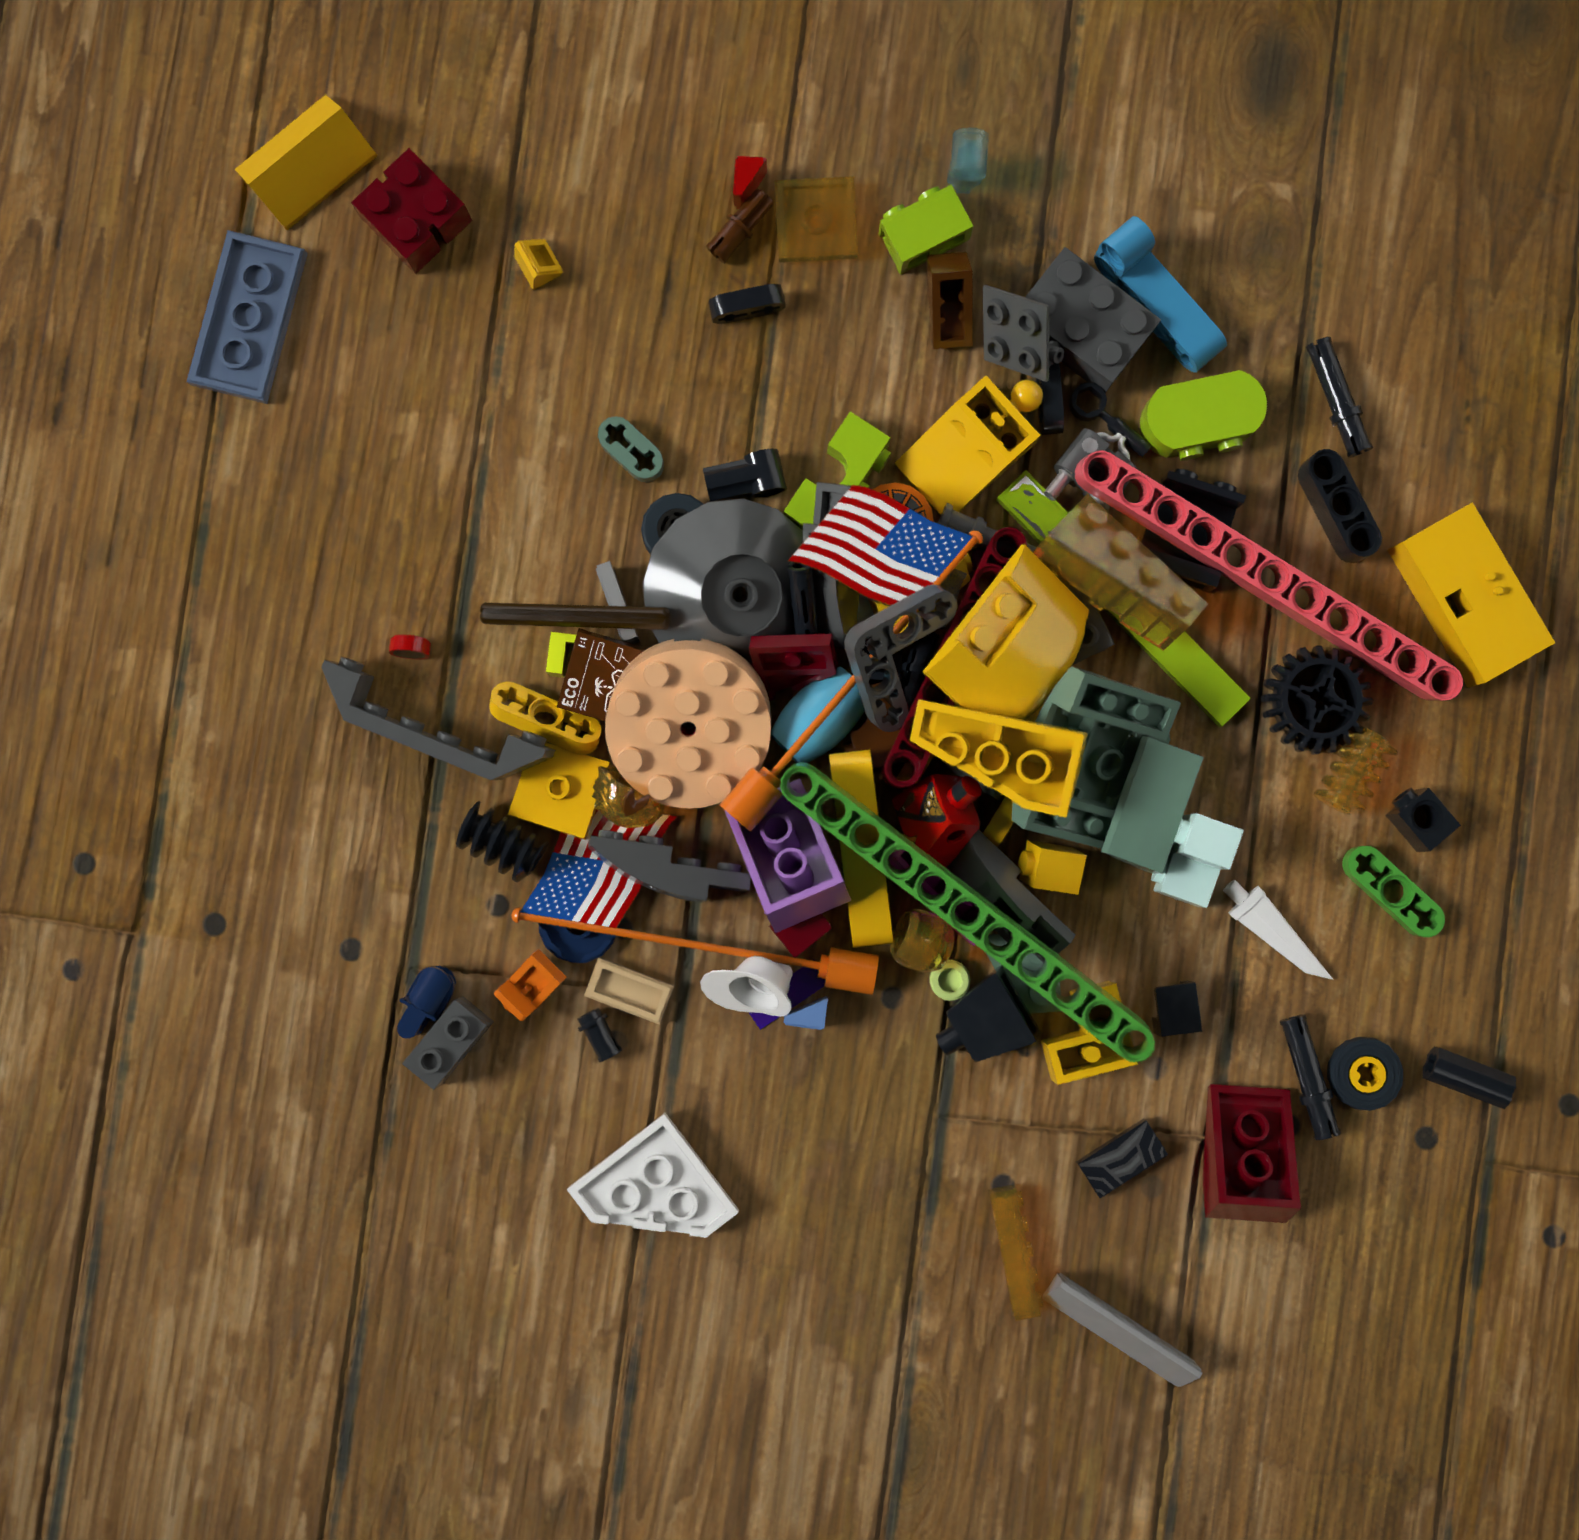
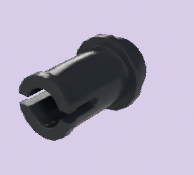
M598 1007L582 1015L577 1020L581 1025L578 1027L579 1032L584 1031L600 1063L622 1051V1048L618 1045L605 1020L608 1017L607 1013L602 1014Z

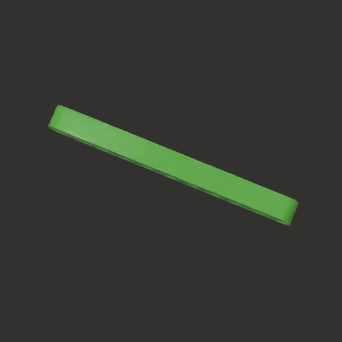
M799 762L793 764L785 771L781 778L780 788L788 801L1122 1058L1130 1062H1141L1151 1056L1155 1041L1148 1025L1138 1015L817 768L808 763ZM796 772L807 774L812 781L811 790L806 793L795 792L789 783L790 776ZM829 798L841 800L846 808L845 814L837 819L826 816L822 808L823 802ZM862 824H871L878 830L879 838L874 843L864 844L857 839L855 834L856 828ZM898 849L907 851L913 859L911 865L905 869L894 868L888 859L893 851ZM931 875L939 876L945 881L946 886L940 894L930 895L922 888L923 880ZM965 901L975 903L979 908L977 916L971 920L959 918L955 913V909L960 903ZM998 927H1005L1012 933L1010 941L1002 946L995 945L988 939L990 932ZM1031 953H1039L1045 958V963L1039 970L1029 971L1022 966L1024 957ZM1072 979L1078 983L1076 992L1070 996L1059 995L1055 990L1061 980ZM1097 1005H1106L1111 1008V1013L1106 1020L1097 1022L1089 1018L1091 1009ZM1135 1030L1144 1033V1039L1138 1046L1128 1047L1123 1044V1038L1128 1032Z

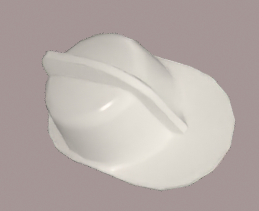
M762 956L748 957L735 970H712L704 974L700 981L701 990L707 998L717 1005L730 1010L764 1013L781 1017L788 1015L792 1009L791 1001L787 996L790 980L793 975L792 968L789 965L776 963Z

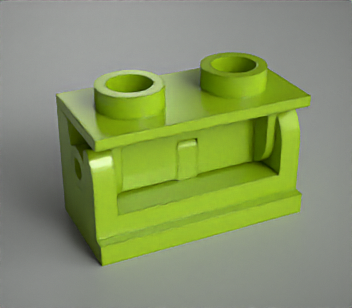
M952 184L941 190L938 186L933 187L922 193L918 197L919 201L907 207L903 204L897 205L888 210L883 215V219L880 220L878 234L880 237L884 236V243L900 275L927 262V255L943 254L970 240L974 226Z

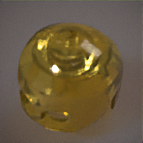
M912 909L900 917L893 935V943L890 944V952L897 963L908 969L920 972H935L942 969L949 960L954 948L955 932L952 926L938 915L923 909ZM909 922L906 933L903 931V928L906 925V923ZM904 938L902 944L899 947V939Z

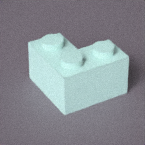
M1198 813L1183 815L1163 874H1152L1151 881L1156 882L1153 891L1196 907L1207 908L1220 870H1230L1244 830Z

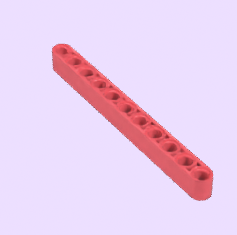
M1104 450L1095 451L1082 458L1077 464L1075 479L1082 489L1206 566L1221 571V575L1416 696L1425 700L1443 701L1451 700L1461 692L1463 677L1456 667L1115 455ZM1091 461H1096L1103 465L1105 469L1103 481L1098 482L1090 477L1088 466ZM1126 482L1133 483L1139 490V498L1136 503L1128 502L1123 495V487ZM1161 503L1168 505L1173 511V520L1169 525L1159 520L1157 510ZM1195 525L1202 526L1207 532V541L1203 546L1198 545L1193 540L1192 531ZM1230 546L1236 547L1241 553V562L1237 567L1232 566L1227 560V551ZM1265 567L1270 568L1275 575V582L1271 588L1266 587L1261 580V573ZM1300 588L1304 589L1309 596V602L1305 609H1301L1295 601V595ZM1334 609L1338 610L1342 616V625L1338 630H1335L1330 624V615ZM1369 630L1376 637L1375 647L1371 651L1364 645V636ZM1403 651L1409 657V666L1405 672L1398 665L1399 655ZM1437 672L1443 679L1442 688L1438 693L1432 687V679Z

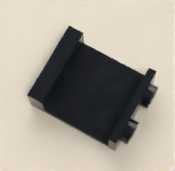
M1176 469L1175 472L1169 470L1161 479V485L1229 527L1232 525L1236 509L1244 504L1246 495L1237 493V488L1231 484L1220 481L1209 484L1198 480L1199 476L1196 473L1185 469ZM1161 503L1157 510L1159 520L1169 525L1173 520V511L1168 505ZM1195 525L1193 528V540L1201 546L1206 543L1207 532L1202 526ZM1145 528L1133 565V569L1206 593L1217 588L1222 573L1206 566Z

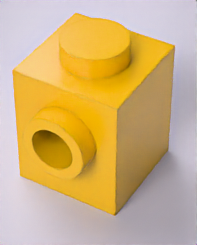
M1027 840L1025 851H1022L1018 860V867L1022 870L1019 873V880L1035 889L1079 895L1087 855L1073 847Z

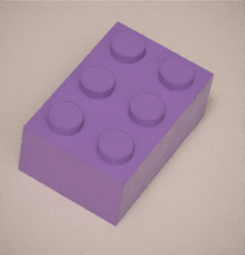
M800 779L790 782V786L795 792L806 793ZM784 795L781 796L751 832L725 811L765 914L775 933L852 901L820 825L788 801Z

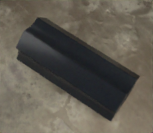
M1435 1046L1427 1054V1059L1423 1066V1079L1502 1109L1509 1105L1516 1089L1515 1076Z

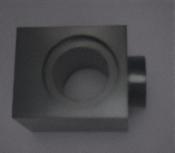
M1408 788L1392 801L1395 807L1386 814L1387 818L1416 852H1430L1461 826L1430 788L1416 790ZM1417 807L1423 808L1427 815V821L1422 828L1416 825L1413 818Z

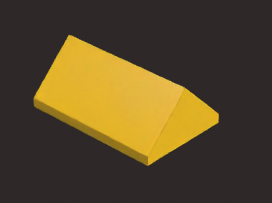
M325 94L235 170L286 230H289L375 159L377 154L344 110Z

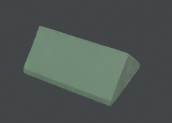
M1142 736L1101 852L1145 872L1163 874L1204 757L1150 737Z

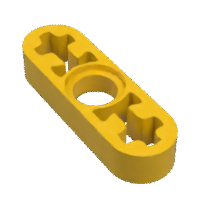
M514 682L499 683L491 692L489 710L494 718L522 731L525 730L546 738L547 742L578 755L592 753L599 743L601 725L595 718L557 708L558 701ZM508 699L515 701L511 702L509 706L502 704V702L505 703ZM526 706H529L527 715L523 714L522 712H525ZM540 712H547L552 714L556 721L552 724H542L534 716ZM563 722L568 723V725H566L565 730L562 731V724ZM581 730L588 733L583 738L576 736Z

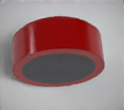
M394 635L390 638L389 654L405 659H428L431 642L426 638L415 635Z

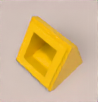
M546 239L520 240L515 243L514 257L532 290L541 287L564 273Z

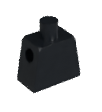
M1001 965L950 1006L946 1014L952 1026L937 1033L936 1039L940 1048L947 1056L966 1047L975 1062H979L1030 1045L1037 1041L1041 1031Z

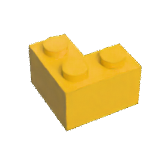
M1111 981L1097 983L1102 989L1121 1002L1116 983ZM1077 989L1070 990V995L1075 993ZM1097 1005L1091 1009L1089 1018L1097 1022L1104 1021L1109 1017L1111 1008L1106 1005ZM1078 1024V1031L1041 1040L1050 1078L1057 1085L1138 1064L1137 1062H1130L1122 1058L1080 1024ZM1128 1032L1123 1038V1044L1133 1047L1131 1036Z

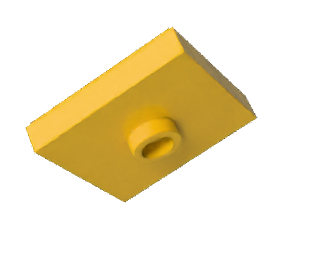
M545 742L544 746L556 750L553 758L522 771L508 815L586 840L611 763L588 755H578Z

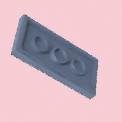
M230 230L227 231L187 383L192 386L264 404L268 403L308 254L305 249Z

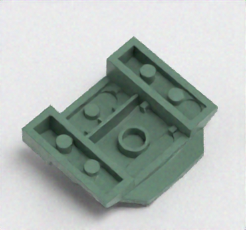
M1071 666L1048 696L1035 721L1088 733L1080 773L1068 816L1065 818L1024 809L1013 802L1012 821L1026 830L1102 849L1141 737H1150L1168 744L1171 740L1169 732L1181 702Z

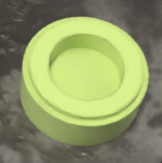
M947 959L940 961L930 972V987L941 999L948 1001L957 1000L963 997L970 987L969 971L962 963L956 960Z

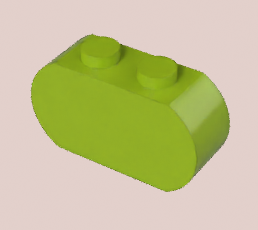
M1241 370L1161 386L1143 408L1140 417V431L1142 437L1152 445L1150 449L1165 458L1179 455L1180 461L1191 460L1203 456V450L1218 447L1220 453L1233 451L1243 447L1242 442L1247 440L1262 424L1267 412L1266 395L1261 384L1253 376Z

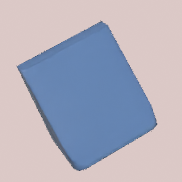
M828 996L790 1011L788 1015L784 1016L785 1025L822 1030L825 1026Z

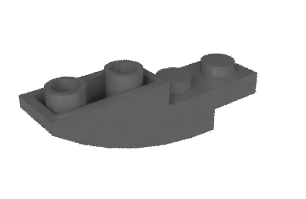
M817 482L813 523H803L802 543L852 485ZM813 569L819 630L824 634H832L834 646L845 649L844 641L846 635L857 624L859 593L822 571Z
M979 829L948 866L954 875L1057 954L1066 948L1076 936L1016 879L1022 870ZM972 902V904H973V905L976 907V909L979 911L978 906H977L975 903ZM1005 927L994 929L1007 943L1010 941L1012 933L1009 929ZM1033 953L1038 959L1045 963V958L1041 954Z
M599 830L598 837L590 836L588 848L603 862L639 885L661 894L682 900L704 903L707 901L708 888L743 893L750 888L751 876L749 873H741V865L718 863L717 869L701 867L702 860L678 857L677 864L670 863L672 847L664 846V839L639 836V842L623 840V833Z

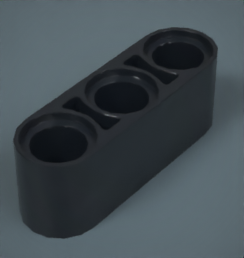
M1330 449L1317 451L1301 464L1298 470L1299 483L1337 556L1346 563L1360 562L1378 551L1382 542L1381 532L1342 457ZM1314 463H1320L1326 467L1328 471L1327 480L1317 477L1313 469ZM1333 498H1338L1345 503L1346 515H1340L1335 512L1332 506ZM1352 533L1358 534L1363 538L1365 543L1363 551H1358L1352 546Z

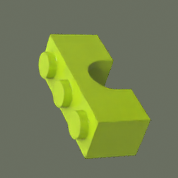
M851 411L829 442L827 454L838 460L845 469L846 476L839 484L869 488L870 486L865 481L871 472L875 470L880 473L892 454L887 450L891 437ZM805 478L783 511V514L802 530L803 523H813L816 484Z

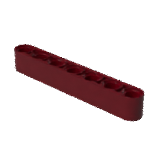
M1012 527L1001 528L996 531L989 541L937 652L961 623L962 615L969 613L984 592L979 587V579L982 577L995 579L1010 560V558L999 555L996 543L999 541H1009L1014 545L1016 551L1021 545L1027 546L1025 536L1018 529ZM925 676L908 715L883 765V778L894 789L903 790L914 785L920 778L931 755L930 752L910 741L908 732L909 726L914 723L918 699L928 701L926 697L927 689L931 686H937L927 676ZM947 696L946 704L954 706L955 702ZM899 759L908 761L913 769L912 777L907 781H900L894 778L891 773L892 762Z

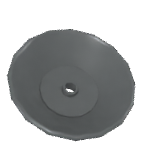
M747 499L707 502L677 518L653 547L642 583L645 607L668 608L670 611L669 628L666 630L652 629L658 642L661 643L672 639L674 641L711 640L731 648L745 658L754 668L749 650L751 636L793 635L795 633L787 565L790 563L788 561L789 558L802 544L803 530L778 509ZM737 587H743L746 591L745 598L741 601H735L732 596L734 589ZM802 590L803 613H807L805 592ZM809 629L805 630L806 634H809Z

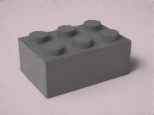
M1066 247L1062 249L1025 297L1049 305V341L1058 342L1060 347L1064 349V357L1061 362L1085 381L1101 386L1105 393L1161 321L1159 317Z

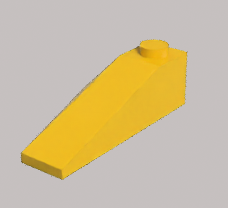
M918 699L910 741L950 765L956 766L987 787L993 788L1024 809L1067 818L1080 773L1088 733Z

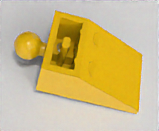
M985 375L955 402L894 465L924 495L940 516L947 503L953 505V510L960 512L1037 443L1041 435L1020 412H1031L1040 406L1043 399L1041 387L1032 380L1019 381L1012 388L1011 400L1009 401L988 376ZM978 406H984L989 410V416L985 419H979L974 410ZM1010 435L1015 439L1016 445L1010 449L1005 448L1001 438Z

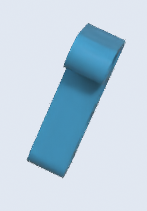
M1132 216L1100 244L1094 256L1095 265L1103 276L1161 319L1153 331L1154 334L1186 369L1196 373L1227 347L1226 338L1217 325L1152 254L1151 251L1156 242L1152 231L1141 219Z

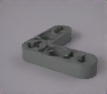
M932 584L922 588L856 624L846 635L844 641L845 651L866 715L874 725L884 732L898 730L908 715V705L892 654L946 625L956 614L957 600L955 596L939 585ZM908 615L909 622L906 629L902 633L894 634L893 627L897 619ZM867 637L871 638L867 641L868 651L872 656H874L871 658L867 653L861 650L865 646V639ZM884 669L885 675L882 682L875 687H870L869 679L876 670ZM882 698H884V700L891 705V707L888 709L889 715L885 718L883 716L887 714V709L885 703L880 700Z

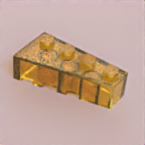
M1088 493L1033 551L1067 588L1073 586L1089 596L1088 603L1098 610H1111L1119 615L1120 624L1163 651L1191 626L1208 605L1206 601Z

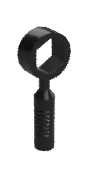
M1087 382L1075 388L1070 397L1069 407L1071 413L1081 421H1092L1100 417L1107 423L1108 430L1114 435L1118 432L1126 438L1124 443L1140 457H1143L1152 447L1147 440L1136 433L1122 419L1112 417L1104 410L1107 404V397L1101 386ZM1086 391L1093 393L1100 399L1098 410L1089 413L1083 411L1076 405L1078 394Z

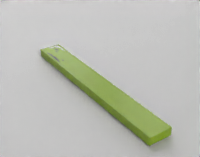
M1025 470L997 497L996 501L1046 552L1056 554L1055 561L1070 576L1080 572L1091 597L1218 727H1222L1251 698L1056 500L1052 501L1044 495L1045 489Z

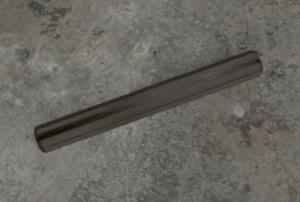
M483 603L480 608L481 622L493 625L666 630L670 626V611L668 608Z

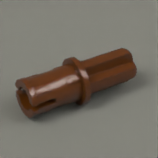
M756 189L734 215L728 214V222L710 243L706 245L707 250L715 258L719 257L720 262L725 264L746 237L750 239L753 236L751 231L773 206V201L768 194Z

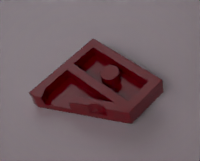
M832 634L751 636L749 650L755 671L765 685L769 701L775 700L776 692L790 686L794 691H797L812 681H821L837 673L838 660Z

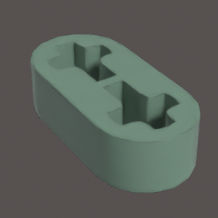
M614 416L607 418L601 423L598 429V438L602 448L631 476L640 482L646 483L655 481L660 477L664 468L661 452L629 421L622 417ZM621 428L625 429L623 436L630 445L624 448L617 441L610 445L608 443L610 441L608 431L610 429L619 431ZM637 451L645 458L653 455L654 469L650 471L644 468L638 471L639 463L632 454Z

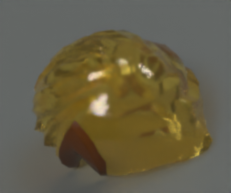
M598 767V778L592 787L595 790L592 797L596 800L594 808L598 809L606 819L621 827L638 828L649 826L662 816L664 804L653 801L649 794L644 796L635 790L622 777L616 767Z

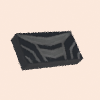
M1143 1118L1076 1161L1097 1196L1102 1198L1166 1157L1168 1153L1147 1120Z

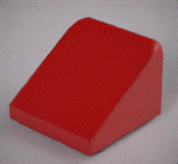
M737 156L735 158L733 199L736 209L743 205L766 176V158Z

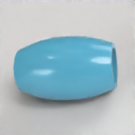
M837 667L836 675L821 681H812L802 688L788 702L778 716L771 730V737L787 752L852 675L844 668ZM857 684L854 685L792 759L796 763H809L823 756L841 742L858 723L865 709Z

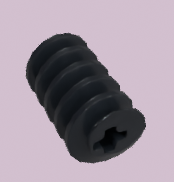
M481 801L476 802L460 826L456 847L463 850L471 844L470 855L475 858L486 851L484 864L491 866L500 859L498 872L506 874L514 867L512 880L517 883L520 882L536 868L546 852L549 842L546 841L540 847L535 848L536 834L532 833L524 840L520 839L521 825H517L510 832L507 831L508 818L506 816L495 824L492 822L495 810L490 808L483 815H480L478 812Z

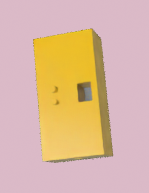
M1473 502L1387 550L1455 667L1460 671L1468 688L1490 681L1555 644L1554 639Z

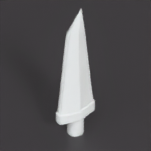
M1233 880L1224 888L1223 891L1236 903L1229 911V914L1236 921L1238 920L1304 973L1334 980L1259 886H1256L1248 893L1236 880Z

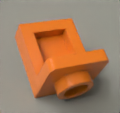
M538 949L494 992V995L502 1002L503 1007L509 1013L513 1014L518 1020L524 1021L543 1004L563 983L567 976Z

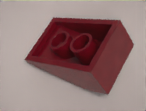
M1210 1084L1208 1086L1203 1161L1205 1218L1286 1223L1301 1209L1289 1089Z

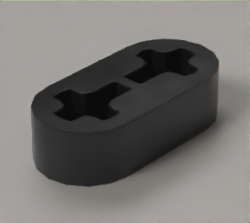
M767 284L723 293L712 297L708 301L712 322L716 324H726L777 313L786 307L783 289L779 284Z
M1054 363L1049 367V381L1045 382L1036 378V383L1039 384L1043 392V399L1038 407L1039 426L1042 435L1062 434L1064 431L1060 364Z

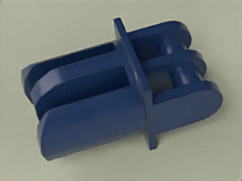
M431 966L420 971L406 996L400 999L401 1003L408 1006L397 1026V1032L402 1038L408 1039L419 1035L424 1031L430 1019L437 1021L442 1016L454 993L456 984L454 973L449 968Z

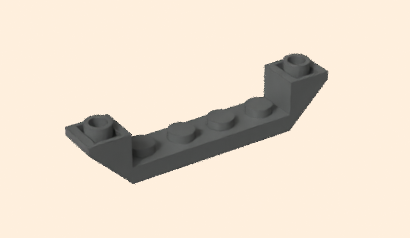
M341 656L339 662L324 660L321 667L344 721L488 780L506 779L553 758L556 750L544 746L546 738L524 730L522 736L508 734L499 760L496 761L498 754L491 750L475 746L474 750L471 751L459 746L462 739L442 731H438L437 736L423 731L425 724L405 716H402L400 721L387 716L389 709L372 702H365L374 676L362 672L363 664Z

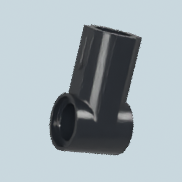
M778 449L755 451L745 455L743 460L703 468L710 502L731 500L752 495L753 498L768 497L782 493L787 489Z

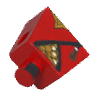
M929 775L892 799L904 836L945 868L951 864L980 827V820L973 802L981 795L982 789L980 784L970 776L962 778L952 775Z

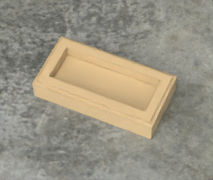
M599 957L584 996L660 1025L674 985Z

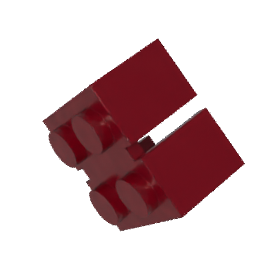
M408 148L383 171L386 177L383 183L376 178L351 204L360 218L417 274L441 251L429 230L435 226L441 239L446 244H449L473 220L465 204Z

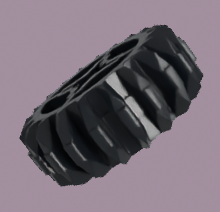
M1321 645L1313 647L1311 654L1306 647L1297 649L1296 657L1291 654L1282 657L1284 667L1277 664L1271 668L1272 674L1278 680L1266 679L1263 683L1267 689L1273 691L1272 694L1261 696V702L1272 704V709L1263 712V717H1275L1277 722L1269 728L1272 733L1282 729L1285 731L1280 740L1282 744H1289L1295 739V751L1302 752L1309 746L1311 754L1317 755L1321 753L1323 747L1327 753L1336 752L1337 742L1343 747L1349 746L1352 743L1350 734L1355 736L1362 734L1363 729L1357 721L1365 722L1370 720V714L1362 710V707L1372 705L1374 700L1370 697H1363L1362 691L1370 689L1372 684L1370 682L1359 683L1357 679L1363 675L1364 669L1362 667L1352 671L1349 669L1353 662V657L1346 656L1338 662L1339 650L1336 648L1330 649L1325 656V651ZM1303 669H1320L1318 677L1313 678L1310 686H1295L1291 684L1295 676ZM1335 679L1342 687L1345 700L1338 697L1335 693ZM1318 692V700L1322 701L1324 705L1315 708L1316 701L1311 699L1309 695ZM1288 700L1294 702L1299 708L1300 716L1298 722L1289 709ZM1324 714H1338L1342 716L1338 724L1326 733L1313 731L1315 724L1321 722Z

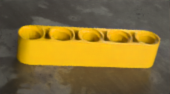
M870 749L829 754L832 781L878 815ZM834 798L836 816L840 818L845 814L846 808L841 800ZM862 824L856 828V837L864 844L874 843L879 838L878 830L871 824ZM840 841L845 886L852 900L847 902L853 948L893 943L885 874Z

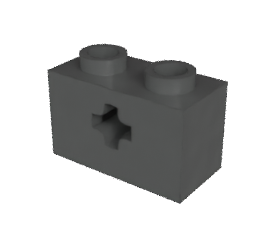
M464 996L457 998L402 1064L435 1090L444 1084L494 1021Z

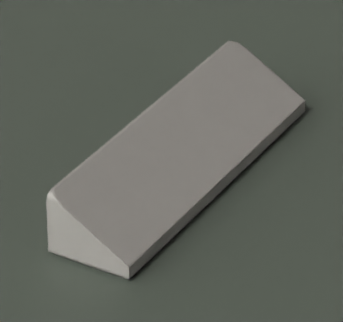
M1057 1273L1043 1294V1299L1173 1385L1177 1387L1184 1386L1199 1379L1203 1374L1202 1369L1193 1359L1063 1274Z

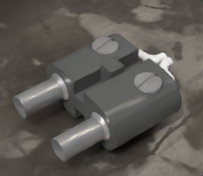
M1083 429L1054 465L1057 476L1046 488L1044 495L1050 500L1055 501L1067 484L1073 488L1078 486L1083 491L1082 495L1088 501L1075 516V520L1081 525L1086 526L1099 508L1109 510L1111 506L1088 493L1077 484L1075 468L1082 458L1095 451L1102 450L1115 455L1136 468L1130 461L1128 450L1124 447L1126 438L1118 432L1114 436H1110L1104 432L1095 433L1090 429ZM1119 440L1118 448L1120 452L1114 453L1108 448L1110 444L1107 441L1114 442ZM1091 461L1088 466L1090 477L1098 482L1103 481L1105 477L1103 465L1099 462ZM1126 482L1124 484L1123 490L1127 487V485L1130 482Z

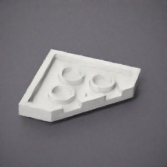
M666 1112L567 1188V1191L592 1223L632 1226V1228L679 1232L690 1234V1236L707 1238L739 1213L738 1207Z

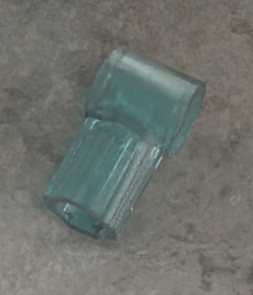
M962 128L953 133L947 183L952 184L956 193L970 194L971 190L975 186L980 185L981 180L986 177L989 133L982 129Z

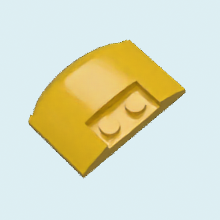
M1021 545L927 665L923 673L959 707L1025 720L1045 703L1056 684L1073 665L1085 635L1089 609L1026 545Z

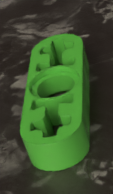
M1356 846L1346 852L1342 861L1345 874L1410 934L1418 937H1433L1443 929L1445 915L1441 907L1380 851L1371 846ZM1369 855L1371 859L1368 861V866L1375 873H1382L1384 869L1387 873L1376 879L1368 871L1357 872L1356 869L1359 863L1356 857H1367ZM1376 880V881L1374 882V884H1373V887H1372V886L1370 885V882ZM1390 880H1397L1403 887V896L1396 903L1387 901L1383 894L1384 886ZM1411 904L1417 911H1429L1430 914L1427 919L1431 924L1429 927H1418L1416 924L1420 919L1413 911L1404 910L1402 914L1400 910Z

